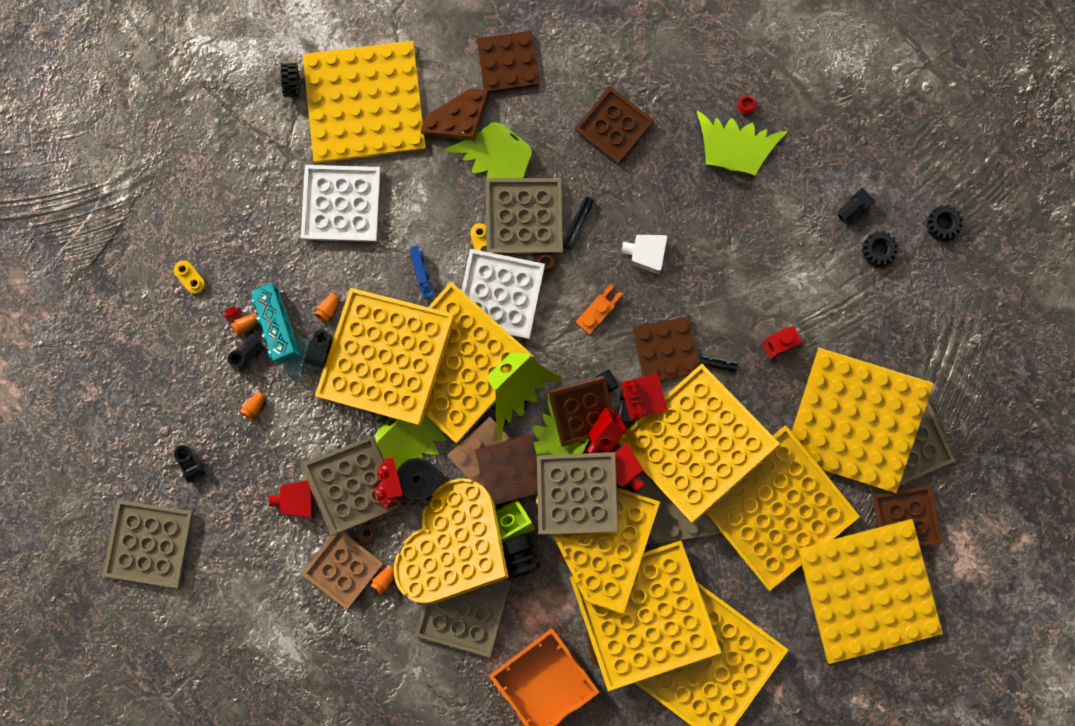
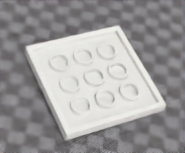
M305 165L301 240L377 242L381 168Z
M470 249L461 291L510 335L530 339L545 264Z

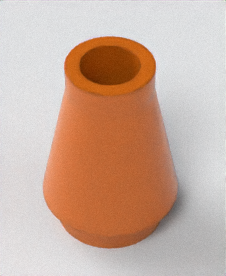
M330 293L315 308L316 312L314 315L323 322L331 320L340 298Z
M253 313L236 319L230 324L237 337L241 335L244 337L258 324L257 315Z
M257 391L253 397L241 406L240 413L251 421L257 418L266 397Z
M387 565L372 580L370 587L381 595L388 592L394 578V568Z

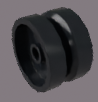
M408 459L397 470L403 496L407 499L415 501L426 499L438 487V471L426 459ZM416 475L421 478L419 483L413 480Z

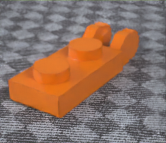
M612 284L609 285L602 295L600 294L575 322L588 335L593 333L624 295L622 292H619L609 302L606 297L614 290L615 286Z

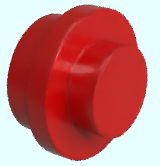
M751 96L741 97L737 104L738 110L746 115L753 113L756 109L755 99Z
M235 306L225 310L226 314L223 315V318L230 321L240 316V307L237 309Z

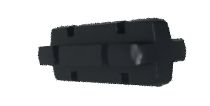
M705 354L700 359V364L704 366L710 365V367L718 369H728V371L735 372L738 367V362L734 360L728 361V359L715 356L710 357V355Z

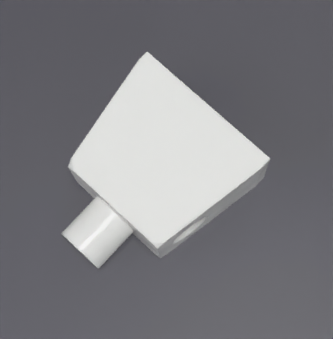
M636 235L635 244L623 242L621 253L632 255V265L660 275L667 236Z

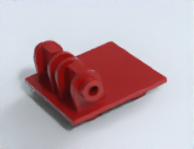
M658 373L621 382L630 420L667 411Z

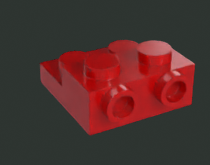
M392 457L385 459L379 466V470H377L378 479L381 482L376 487L374 493L376 501H379L380 506H383V508L394 506V503H397L403 495L394 458Z

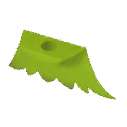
M697 111L704 138L706 165L756 176L768 154L787 133V131H782L766 137L767 129L755 136L753 123L746 125L739 131V127L733 118L728 121L723 129L718 118H715L713 125L704 114Z
M492 122L479 131L475 141L464 140L443 150L451 153H467L462 159L464 161L476 158L471 172L480 173L488 170L487 178H524L532 155L531 147L504 124Z
M511 352L487 375L488 381L495 389L496 423L500 442L502 440L505 418L508 423L511 422L512 410L518 415L523 416L524 400L529 402L538 401L535 388L545 389L543 381L564 380L561 376L541 366L531 355ZM506 364H510L512 366L510 372H501Z
M547 394L551 417L544 413L542 414L547 427L538 425L532 427L536 438L539 440L533 442L537 456L582 454L588 439L561 447L549 394Z
M425 414L421 426L390 418L376 432L375 436L376 444L384 460L393 457L396 470L408 459H423L422 453L438 455L439 452L433 440L447 441L442 435L444 432Z

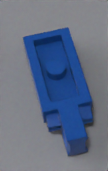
M418 246L411 247L410 254L422 299L433 298V286L427 282L429 280V273L427 268H423L422 264L425 261L423 251H419Z

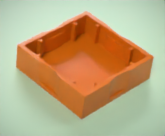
M553 628L489 675L525 726H556L569 714L599 693V690Z

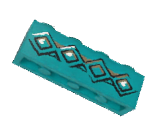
M270 283L251 291L253 297L251 302L253 307L257 309V321L263 328L262 337L268 344L270 359L278 364H282L299 357L300 352L279 288Z

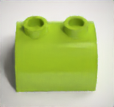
M518 499L496 511L502 544L529 535L535 531L531 520Z

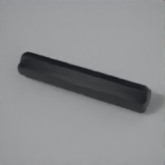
M584 197L564 238L563 246L565 248H572L594 203L592 198Z

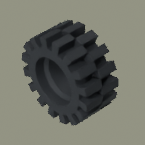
M297 63L281 64L283 97L300 96V75Z
M940 205L929 214L926 220L928 221L926 227L929 228L927 231L932 233L931 236L933 238L937 237L936 240L938 241L941 239L947 241L956 237L961 231L964 223L962 222L963 216L959 215L961 213L959 210H955L956 207L950 208V205ZM942 216L948 217L952 222L951 228L947 230L941 229L938 225V219Z
M875 231L866 238L862 245V253H864L863 258L867 259L866 262L868 264L872 263L874 267L876 265L882 267L883 265L887 266L894 260L898 252V242H895L896 238L894 236H890L891 233L888 232L886 234L885 231ZM877 242L884 243L887 247L886 254L883 256L876 255L873 251V245Z

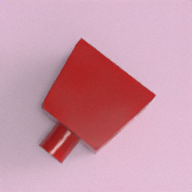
M794 325L769 336L761 343L769 360L803 346Z
M606 407L604 408L589 432L591 444L587 449L589 453H599L601 450L609 453L626 433V428L620 415Z
M625 443L615 452L617 484L623 489L630 484L635 492H638L645 486L638 477L644 470L630 446Z
M307 480L280 486V495H269V506H280L281 514L314 518V495Z

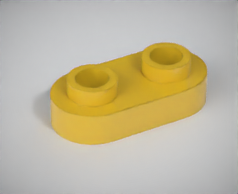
M482 223L475 224L471 228L470 234L474 250L481 251L482 248H486V225ZM482 230L483 234L477 235L476 232Z
M179 261L175 264L174 274L191 294H201L205 290L206 283L188 261ZM186 267V271L181 273L180 269ZM194 281L198 282L196 287H192Z

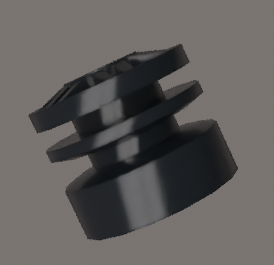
M530 535L502 544L506 567L509 569L507 579H517L526 576L541 567L540 561L531 564V560L537 558L538 555H528L527 551L534 548Z

